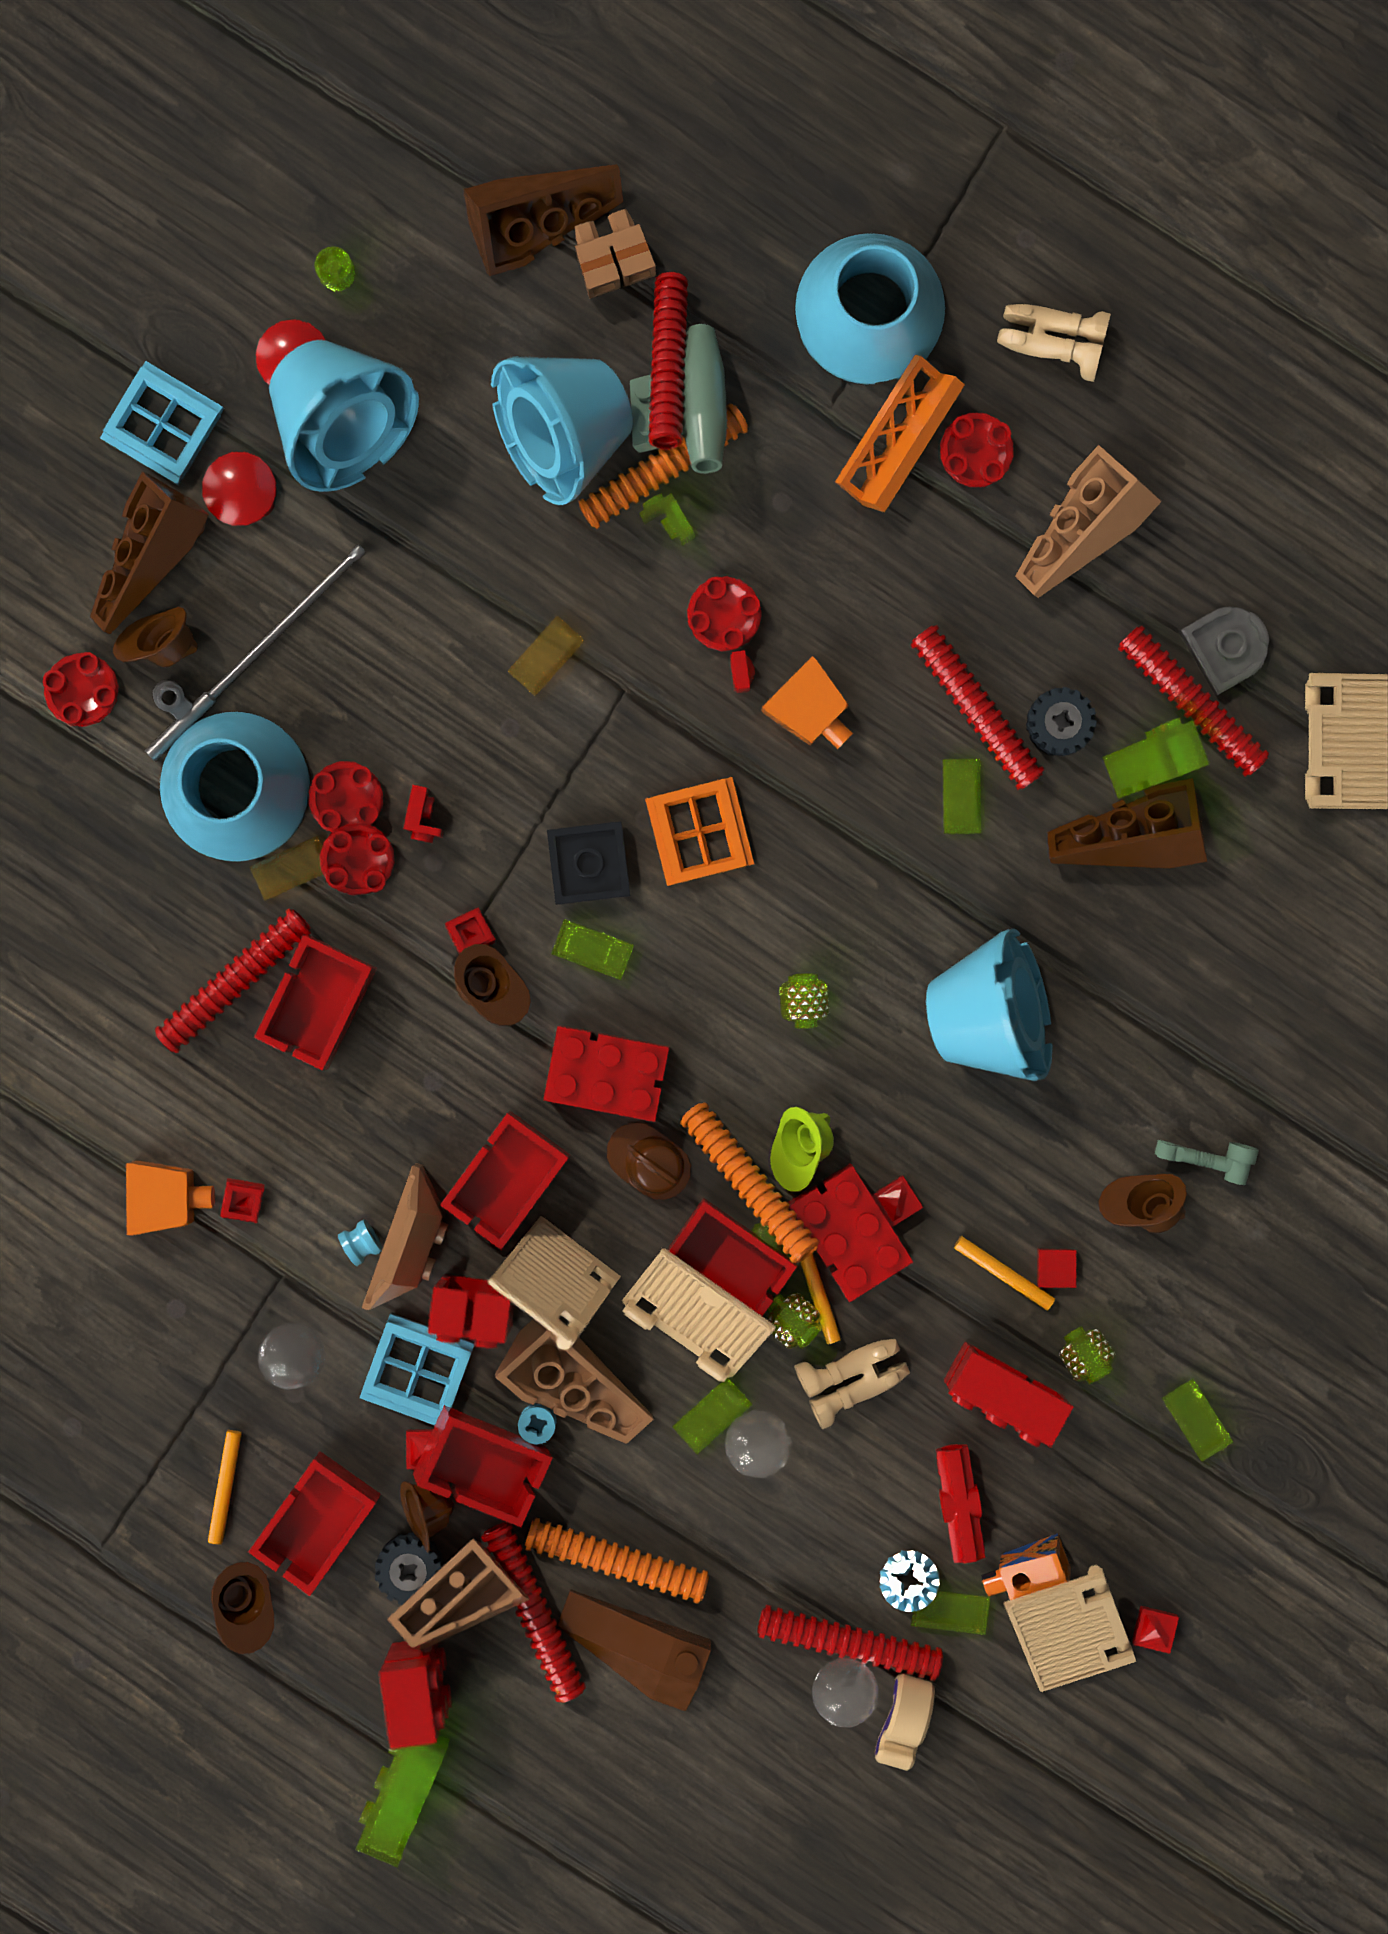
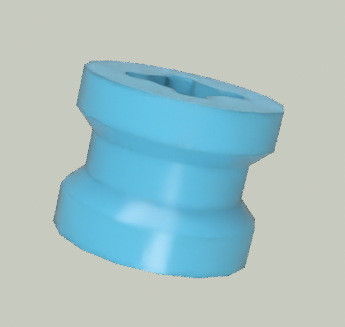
M365 1219L358 1222L354 1230H345L338 1234L343 1250L355 1266L362 1264L365 1257L369 1254L377 1255L382 1252L383 1247L378 1236Z
M538 1403L526 1406L518 1421V1431L522 1439L535 1445L548 1441L554 1434L557 1423L556 1414L553 1413L552 1409Z

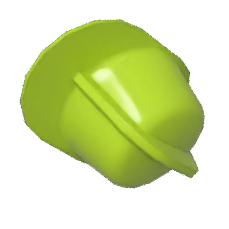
M790 1107L783 1113L770 1155L772 1172L782 1188L790 1192H796L808 1187L819 1162L831 1153L834 1137L829 1126L831 1118L828 1114L808 1113L800 1107Z

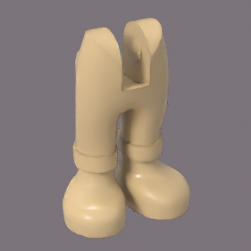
M1027 304L1006 305L1003 315L1004 319L1015 324L1029 326V330L1027 333L1014 329H1000L997 342L1025 355L1061 359V361L1070 363L1071 359L1079 364L1082 378L1094 382L1111 314L1101 311L1094 314L1093 317L1081 318V314L1073 312L1071 314L1041 306ZM1045 332L1063 333L1073 337L1078 335L1087 338L1091 343L1075 342L1073 339H1063L1048 335Z
M896 1339L881 1340L865 1345L850 1352L836 1362L833 1361L826 1364V1369H815L808 1362H800L794 1365L802 1387L809 1398L823 1392L832 1385L835 1386L848 1378L863 1374V1377L836 1389L834 1393L819 1395L809 1400L822 1430L834 1423L835 1415L841 1408L849 1409L854 1407V1404L873 1398L891 1389L910 1373L906 1362L892 1365L881 1371H878L875 1364L900 1351Z

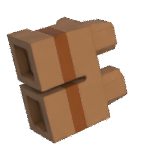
M626 209L608 216L613 232L611 234L599 237L594 221H588L575 226L576 256L589 299L621 288L620 277L611 253H614L624 287L656 276V266L639 224L634 225Z

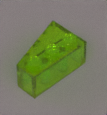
M1180 718L1145 732L1146 739L1102 757L1118 799L1209 765L1194 722L1190 721L1182 724Z
M439 1735L437 1743L389 1749L388 1753L394 1755V1758L389 1768L381 1767L373 1788L380 1791L374 1803L367 1800L358 1822L365 1826L355 1850L398 1868L411 1832L414 1830L417 1818L446 1753L449 1739Z

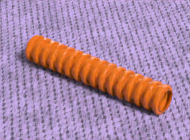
M731 403L727 405L728 425L725 447L731 438L734 441L737 440L740 432L743 434L748 432V424L736 405ZM683 436L682 444L679 447L669 450L658 449V454L656 456L653 454L648 455V461L645 463L641 460L638 462L637 468H628V474L624 475L621 473L618 475L619 479L617 481L613 479L608 481L609 486L606 488L600 486L598 493H589V499L586 501L583 498L580 499L579 508L592 528H600L599 523L602 521L608 523L610 521L609 517L613 514L616 517L620 515L619 510L622 508L628 510L630 503H639V497L642 495L645 498L648 497L650 490H659L661 483L667 485L669 478L673 476L676 479L679 477L678 472L681 470L687 472L691 462L685 437Z
M705 1102L692 1107L684 1114L680 1124L684 1128H689L688 1134L691 1137H696L695 1143L703 1145L702 1151L704 1154L711 1155L709 1160L712 1163L718 1164L716 1169L719 1172L725 1173L724 1179L733 1182L731 1184L733 1190H739L738 1196L741 1199L747 1200L746 1206L754 1209L753 1215L757 1218H762L760 1223L764 1227H769L768 1233L771 1236H776L775 1242L778 1245L783 1244L782 1251L785 1254H791L790 1260L792 1263H799L810 1256L818 1247L819 1241L817 1238L812 1239L810 1237L812 1232L809 1229L804 1230V1222L796 1220V1212L788 1210L790 1205L786 1201H781L782 1195L779 1192L774 1193V1185L766 1183V1175L759 1174L760 1168L757 1165H752L753 1159L750 1156H744L746 1152L744 1148L737 1147L738 1141L735 1138H730L731 1132L728 1129L723 1130V1122L715 1120L717 1115L713 1111H708L709 1105Z
M536 1517L534 1521L532 1520L525 1542L526 1551H531L533 1548L537 1550L539 1555L546 1552L549 1558H553L555 1555L560 1557L559 1561L562 1562L568 1559L571 1560L570 1564L574 1566L578 1562L582 1564L581 1567L584 1569L587 1566L593 1567V1572H598L600 1569L604 1571L606 1576L613 1573L616 1574V1579L620 1580L622 1576L627 1578L626 1582L629 1583L635 1580L638 1581L637 1585L641 1587L645 1583L649 1585L651 1590L657 1587L660 1588L661 1593H665L666 1590L670 1591L673 1597L680 1594L683 1595L682 1599L686 1601L688 1598H693V1602L699 1604L704 1597L709 1580L708 1571L706 1570L699 1573L696 1567L692 1566L691 1569L685 1568L686 1565L684 1563L677 1566L674 1565V1560L671 1559L668 1562H664L661 1556H658L657 1559L652 1558V1553L647 1552L645 1556L641 1554L639 1549L632 1552L629 1551V1546L625 1545L624 1548L618 1547L619 1544L617 1542H613L610 1545L607 1544V1539L604 1538L602 1541H597L594 1535H591L590 1538L585 1537V1532L580 1531L578 1535L573 1533L574 1529L572 1528L565 1531L562 1530V1525L558 1524L556 1528L551 1526L549 1521L543 1524L540 1523V1518Z

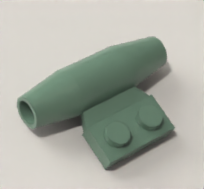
M696 324L685 330L686 347L684 351L686 355L683 358L685 366L682 368L685 373V377L682 379L684 382V389L682 390L684 393V400L682 401L684 409L682 412L683 431L681 435L684 434L692 469L698 473H713L722 467L728 425L725 370L714 328L706 324ZM651 374L630 380L633 417L632 443L638 453L657 449L650 445L648 441L650 433L649 414L651 412L650 393L652 391L650 389Z

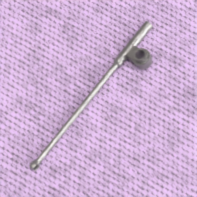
M359 545L355 546L350 554L209 692H204L193 704L184 696L182 688L175 681H160L153 690L154 702L161 710L170 712L176 720L145 752L156 761L215 703V698L354 561L360 559L364 555L365 550ZM171 690L175 692V697L170 701L162 699V694L165 691Z

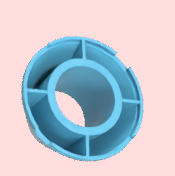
M874 233L859 234L843 238L831 244L811 262L799 284L795 315L804 346L822 368L834 376L849 382L875 384L896 378L899 379L915 355L922 356L924 359L929 356L942 331L945 316V300L937 273L918 250L908 243L891 236ZM863 273L881 274L890 278L899 286L905 296L907 311L900 318L889 324L880 326L866 325L853 319L844 310L839 300L838 290L848 279Z
M325 340L307 342L285 356L272 375L269 392L287 466L293 477L302 486L313 491H336L364 480L365 476L362 473L378 461L383 465L388 462L408 437L418 413L419 395L414 389L413 380L399 367Z
M511 357L497 364L493 371L491 386H497L498 401L492 404L503 442L517 469L530 486L537 483L546 492L543 498L548 502L564 505L575 500L631 433L633 425L632 410L626 391L619 378L606 363L598 359Z
M245 712L215 714L189 727L170 748L160 777L162 806L176 834L191 848L206 856L237 862L260 858L275 851L287 842L296 832L305 816L304 813L310 789V775L307 763L300 748L291 736L272 721ZM229 750H243L251 757L258 772L259 781L256 796L249 807L239 815L228 819H216L206 810L199 795L201 773L205 765L216 755Z
M1009 929L996 935L929 983L926 995L928 1022L935 1046L945 1061L1035 1081L1044 1079L1048 1075L1052 1062L1053 1044H1045L1044 1029L1045 1025L1051 1024L1049 1005L1042 976L1028 942L1020 944L1016 938L1020 936V932L1016 929Z

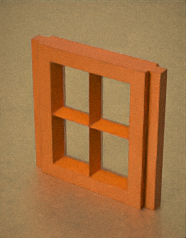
M733 777L645 799L667 886L754 864ZM716 795L722 822L702 827L696 800ZM689 802L695 829L675 834L669 806ZM724 829L731 857L711 861L704 834ZM697 836L704 863L684 868L677 841Z

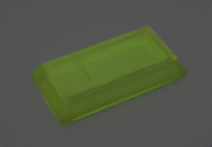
M943 759L944 834H981L980 759Z
M564 919L551 954L621 980L634 945Z
M727 1377L724 1382L717 1385L676 1422L672 1428L696 1454H699L753 1404Z
M1193 1378L1161 1398L1201 1462L1233 1443Z
M938 1591L928 1606L912 1612L911 1626L986 1635L990 1597Z

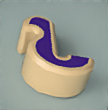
M903 1672L895 1678L893 1705L876 1744L875 1759L878 1763L906 1771L913 1767L918 1746L925 1739L933 1711L935 1686L930 1680L913 1675L910 1676Z

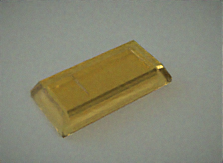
M556 616L507 672L536 696L585 640L562 619Z
M318 836L250 866L264 901L323 875L320 865L322 844Z

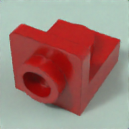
M412 784L403 829L412 832L411 839L433 843L434 837L443 838L444 830L424 826L423 822L424 819H431L435 798L429 797L430 789L427 787Z

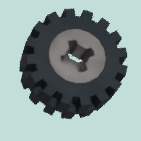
M1067 687L1054 688L1043 693L1034 701L1027 714L1026 728L1029 731L1031 742H1034L1037 745L1036 748L1040 751L1043 750L1051 756H1067L1081 750L1092 739L1097 720H1095V709L1090 705L1091 701L1087 697L1082 696L1078 690H1071Z
M408 1533L404 1536L400 1534L384 1546L376 1561L375 1580L379 1583L378 1588L381 1593L385 1592L387 1594V1599L393 1601V1599L397 1600L399 1605H403L444 1566L442 1561L443 1555L441 1551L437 1550V1544L434 1541H429L430 1551L428 1553L421 1540L414 1533Z

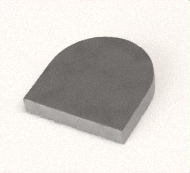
M1219 608L1179 631L1215 696L1255 674L1262 667L1267 656L1269 635L1264 623L1254 613L1241 608Z

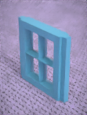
M145 361L103 429L100 439L179 485L215 427L224 408ZM147 386L171 400L161 418L137 404ZM177 404L202 418L192 436L167 422ZM133 410L157 424L147 442L122 428ZM163 428L187 442L177 460L153 446Z
M390 1313L360 1398L435 1425L443 1406L445 1405L450 1408L453 1406L475 1343L462 1338L459 1339V1343L437 1341V1335L427 1334L428 1326ZM396 1337L422 1346L415 1366L389 1357ZM429 1349L455 1358L449 1378L422 1369ZM386 1363L412 1373L406 1392L379 1383ZM419 1376L446 1385L439 1404L413 1395Z

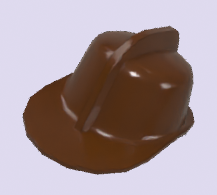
M176 607L163 613L144 617L126 627L114 643L113 654L117 660L122 662L147 659L158 666L166 668L195 653L198 649V644L186 624L187 613L185 609Z
M474 944L463 949L457 956L454 965L456 990L466 1004L473 1006L488 1022L499 1026L513 1025L525 1017L531 1003L529 990L524 981L495 948L485 944Z
M629 1123L619 1127L611 1135L607 1144V1159L610 1167L620 1178L639 1192L652 1199L666 1200L677 1196L686 1187L691 1171L687 1154L655 1128L644 1123Z
M1173 1174L1122 1177L1111 1182L1102 1191L1099 1199V1210L1105 1220L1114 1225L1125 1227L1140 1226L1152 1233H1162L1170 1230L1179 1220L1185 1218L1186 1185L1181 1178Z
M403 1481L400 1486V1496L406 1519L428 1553L430 1551L429 1538L449 1524V1515L453 1512L454 1504L449 1498L421 1488L417 1484Z
M237 1562L226 1567L217 1576L211 1590V1603L216 1629L221 1642L229 1650L239 1654L253 1653L261 1649L269 1641L274 1629V1611L267 1576L259 1566L250 1562Z

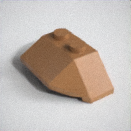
M415 1163L410 1170L362 1308L368 1311L417 1288L422 1279L429 1281L436 1262V1259L430 1258L435 1244L442 1245L449 1224L443 1222L446 1212L440 1206L441 1202L424 1166Z

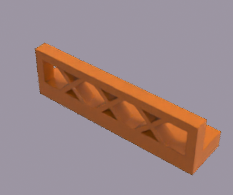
M915 355L835 483L863 506L885 512L965 384L956 376L940 373L922 356ZM921 369L930 379L921 392L915 393L914 379ZM906 402L907 415L902 423L894 425V410L898 404ZM886 434V449L882 455L874 456V442L878 436ZM866 466L867 479L861 489H858L850 480L858 468Z

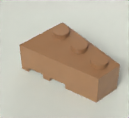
M472 1539L388 1618V1621L412 1648L423 1650L530 1600V1598L480 1542Z

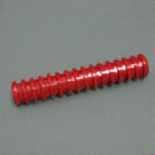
M665 272L655 278L656 288L654 290L655 308L653 312L654 329L652 334L654 339L652 341L653 360L651 363L652 381L650 385L652 391L650 393L651 412L649 414L650 433L648 441L650 445L664 450L679 447L683 440L681 434L683 431L682 412L684 405L682 401L684 400V393L682 390L684 389V382L682 379L685 377V373L682 368L685 366L683 358L686 355L684 348L686 347L685 329L687 326L686 299L688 296V280L684 275L676 272Z
M933 625L912 640L911 648L918 649L919 653L917 656L919 658L924 657L926 668L931 667L933 670L932 676H938L940 679L938 684L940 686L944 685L947 688L945 691L946 695H952L954 698L952 703L954 705L959 704L961 715L965 713L968 716L967 723H973L975 726L973 731L975 733L979 732L982 735L980 738L981 742L988 743L989 747L987 750L989 752L994 751L996 762L1000 760L1003 763L1001 768L1003 771L1008 770L1010 773L1008 778L1010 780L1014 779L1017 782L1015 785L1016 789H1024L1043 775L1042 772L1045 769L1042 766L1038 767L1036 765L1037 758H1031L1028 754L1031 750L1028 747L1024 749L1021 745L1024 742L1022 738L1017 739L1015 737L1016 730L1009 729L1007 725L1010 722L1007 719L1003 720L1001 718L1002 711H996L993 707L996 703L993 700L989 702L986 698L989 695L987 691L982 692L980 690L981 683L974 682L972 678L975 675L972 672L968 673L966 671L967 664L960 663L958 659L961 656L958 653L954 655L951 651L954 648L952 644L947 645L945 643L946 636L944 634L940 636L937 632L940 628L937 625L934 627Z
M1142 625L1140 627L1137 626L1121 641L1118 650L1120 652L1125 651L1128 654L1126 658L1129 661L1133 659L1136 662L1134 666L1137 669L1141 667L1144 670L1142 674L1145 677L1149 675L1152 678L1151 683L1153 685L1158 684L1161 687L1159 691L1162 694L1166 692L1169 695L1167 699L1170 702L1174 700L1177 703L1176 708L1178 710L1183 709L1185 711L1184 716L1186 718L1191 717L1194 720L1192 724L1195 727L1199 725L1202 728L1200 732L1203 735L1208 734L1211 743L1216 742L1218 744L1217 750L1219 752L1224 750L1227 753L1225 756L1227 760L1233 759L1235 761L1233 765L1235 768L1241 767L1243 769L1242 775L1244 777L1252 775L1268 759L1269 752L1267 750L1262 751L1260 749L1261 744L1259 742L1254 743L1251 740L1253 736L1250 733L1246 735L1243 732L1244 727L1242 725L1237 726L1235 724L1236 719L1234 717L1229 718L1226 715L1228 711L1225 708L1221 710L1218 707L1220 703L1217 700L1212 701L1210 699L1211 694L1209 692L1204 693L1201 690L1203 686L1200 683L1196 685L1193 682L1195 678L1192 675L1188 677L1185 674L1186 669L1184 667L1179 668L1176 665L1178 661L1175 658L1171 660L1168 657L1170 653L1167 650L1163 652L1160 649L1162 645L1159 642L1155 644L1152 641L1153 636L1151 634L1146 635L1143 632L1145 628Z
M288 908L286 910L287 915L284 918L279 916L276 925L270 924L267 933L262 932L259 934L261 939L258 941L253 940L251 942L252 947L249 949L245 947L242 950L243 955L241 957L236 955L233 958L234 963L232 965L227 963L224 966L226 969L224 972L218 971L215 980L209 979L206 988L200 987L197 996H190L191 1002H184L181 1005V1011L175 1010L172 1013V1019L166 1018L163 1021V1027L157 1026L155 1028L157 1038L168 1050L179 1053L182 1044L188 1045L191 1036L193 1038L197 1037L199 1029H206L208 1021L213 1022L216 1020L215 1014H222L225 1011L223 1008L225 1005L231 1006L234 997L240 998L243 989L248 991L251 988L250 983L252 981L257 983L260 980L258 977L260 974L266 975L269 966L274 967L277 965L275 960L278 958L283 959L286 956L284 952L287 950L292 951L295 942L300 943L304 934L310 935L312 933L309 924L297 911Z
M509 1522L500 1523L486 1530L481 1539L483 1542L488 1543L487 1551L493 1554L495 1560L530 1598V1600L517 1605L516 1616L522 1617L520 1624L522 1627L527 1628L525 1635L527 1638L532 1639L530 1646L532 1649L537 1650L535 1657L542 1661L540 1668L547 1672L545 1679L546 1681H551L550 1690L556 1692L555 1701L561 1703L568 1702L581 1695L586 1689V1684L579 1680L581 1673L575 1671L576 1662L570 1661L572 1654L570 1650H565L567 1643L564 1639H560L562 1632L560 1629L555 1628L557 1621L555 1618L550 1617L552 1610L545 1606L547 1599L540 1595L542 1588L535 1584L537 1577L531 1576L533 1569L531 1565H526L528 1560L526 1554H521L520 1552L523 1547L521 1544L516 1543L518 1536L516 1533L511 1532L513 1525Z
M767 1604L762 1609L757 1630L759 1638L764 1639L765 1636H769L770 1641L774 1642L776 1639H781L782 1644H787L788 1641L793 1642L794 1647H798L801 1644L804 1645L806 1650H810L813 1647L818 1653L826 1650L827 1655L830 1656L833 1653H838V1657L842 1659L846 1655L849 1656L850 1661L854 1662L858 1658L861 1659L862 1664H867L870 1661L874 1667L882 1664L886 1670L894 1667L898 1673L906 1670V1674L910 1676L913 1673H918V1677L922 1679L926 1675L929 1676L930 1681H935L940 1675L943 1663V1652L940 1647L932 1650L928 1644L920 1647L919 1642L914 1641L912 1644H908L907 1639L902 1638L900 1642L897 1641L895 1636H890L888 1639L885 1638L884 1633H879L876 1636L872 1630L864 1633L862 1628L859 1627L856 1630H852L851 1626L847 1624L844 1627H840L839 1622L834 1621L832 1625L828 1624L827 1619H822L820 1622L817 1621L815 1616H811L808 1619L805 1618L806 1615L803 1613L796 1616L794 1611L789 1610L788 1613H784L783 1609L779 1607L776 1610H771V1605Z

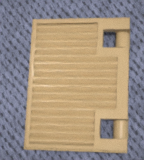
M1309 673V680L1305 684V710L1309 714V770L1305 774V800H1307L1309 808L1388 809V674ZM1321 687H1334V705H1321ZM1321 777H1334V795H1321Z
M540 1216L488 1283L557 1335V1346L561 1350H567L577 1340L579 1334L589 1323L621 1276L543 1216ZM594 1271L602 1278L597 1281L590 1274ZM560 1315L569 1321L567 1326L558 1320Z
M664 1248L622 1300L623 1304L626 1305L622 1310L626 1317L645 1330H651L655 1325L699 1356L696 1361L698 1367L719 1382H724L727 1377L732 1378L776 1328L775 1325ZM641 1297L656 1306L651 1315L636 1305ZM715 1349L730 1358L724 1366L710 1357Z
M1097 1565L1089 1568L1087 1576L1004 1602L1040 1692L1136 1662L1103 1570ZM1093 1588L1095 1595L1084 1599L1082 1592ZM1116 1647L1118 1654L1107 1657L1105 1650Z

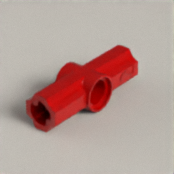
M967 1444L946 1445L935 1450L942 1488L939 1489L940 1504L944 1523H947L953 1562L964 1564L977 1562L986 1557L979 1519L982 1517L981 1502L977 1484H974L969 1448Z

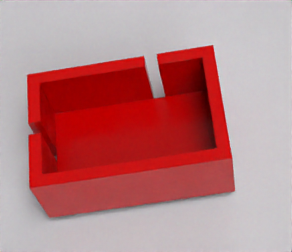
M303 935L289 964L290 967L301 970L298 975L292 972L284 974L254 1038L283 1052L292 1051L294 1045L300 1048L294 1050L293 1057L323 1071L329 1069L377 967L310 935Z
M562 1025L557 1026L543 1101L655 1122L662 1086L654 1084L655 1080L663 1081L670 1046L599 1033L597 1041L590 1040L593 1031Z
M512 1111L505 1115L487 1141L494 1146L491 1148L485 1144L440 1204V1206L466 1225L475 1216L478 1217L481 1221L474 1230L501 1250L571 1155Z
M851 1163L822 1180L827 1188V1191L821 1194L817 1186L814 1185L787 1202L790 1205L791 1211L796 1212V1219L804 1222V1230L809 1229L812 1232L810 1237L812 1239L817 1238L819 1241L816 1250L825 1265L829 1267L834 1263V1266L829 1268L849 1303L913 1263V1260Z
M705 1198L701 1200L667 1249L760 1316L764 1315L773 1302L772 1295L766 1292L768 1288L771 1287V1291L778 1295L797 1268L796 1263H792L787 1255Z
M444 1274L433 1287L427 1334L437 1335L436 1340L440 1342L459 1343L460 1338L466 1337L475 1340V1346L497 1348L498 1343L505 1344L513 1328L516 1304L488 1283V1279Z
M966 1341L944 1378V1382L950 1390L948 1394L953 1397L952 1400L971 1411L974 1406L981 1408V1412L986 1415L985 1418L1003 1429L1008 1424L1015 1427L1014 1430L1020 1433V1438L1036 1447H1039L1041 1442L1050 1447L1053 1446L1073 1409V1406L1063 1394L1035 1379L1031 1383L1026 1381L1028 1377L1026 1374Z
M444 1405L413 1472V1476L417 1486L446 1498H449L452 1493L456 1502L522 1527L535 1498L530 1485L525 1483L524 1480L527 1477L531 1486L539 1489L553 1458L544 1445L528 1443L517 1434Z
M320 1451L248 1553L275 1572L285 1558L292 1561L282 1577L311 1596L374 1507L381 1494Z
M407 1641L392 1643L379 1675L390 1750L437 1743L441 1729H445V1719L449 1717L448 1708H452V1695L450 1685H443V1671L447 1670L445 1649L444 1647L438 1648V1643L426 1649L417 1650L412 1648Z

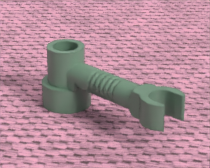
M1158 1140L1154 1154L1162 1159L1201 1165L1202 1167L1205 1166L1206 1168L1226 1172L1224 1180L1239 1185H1246L1251 1165L1256 1164L1259 1149L1241 1143L1229 1142L1226 1156H1220Z

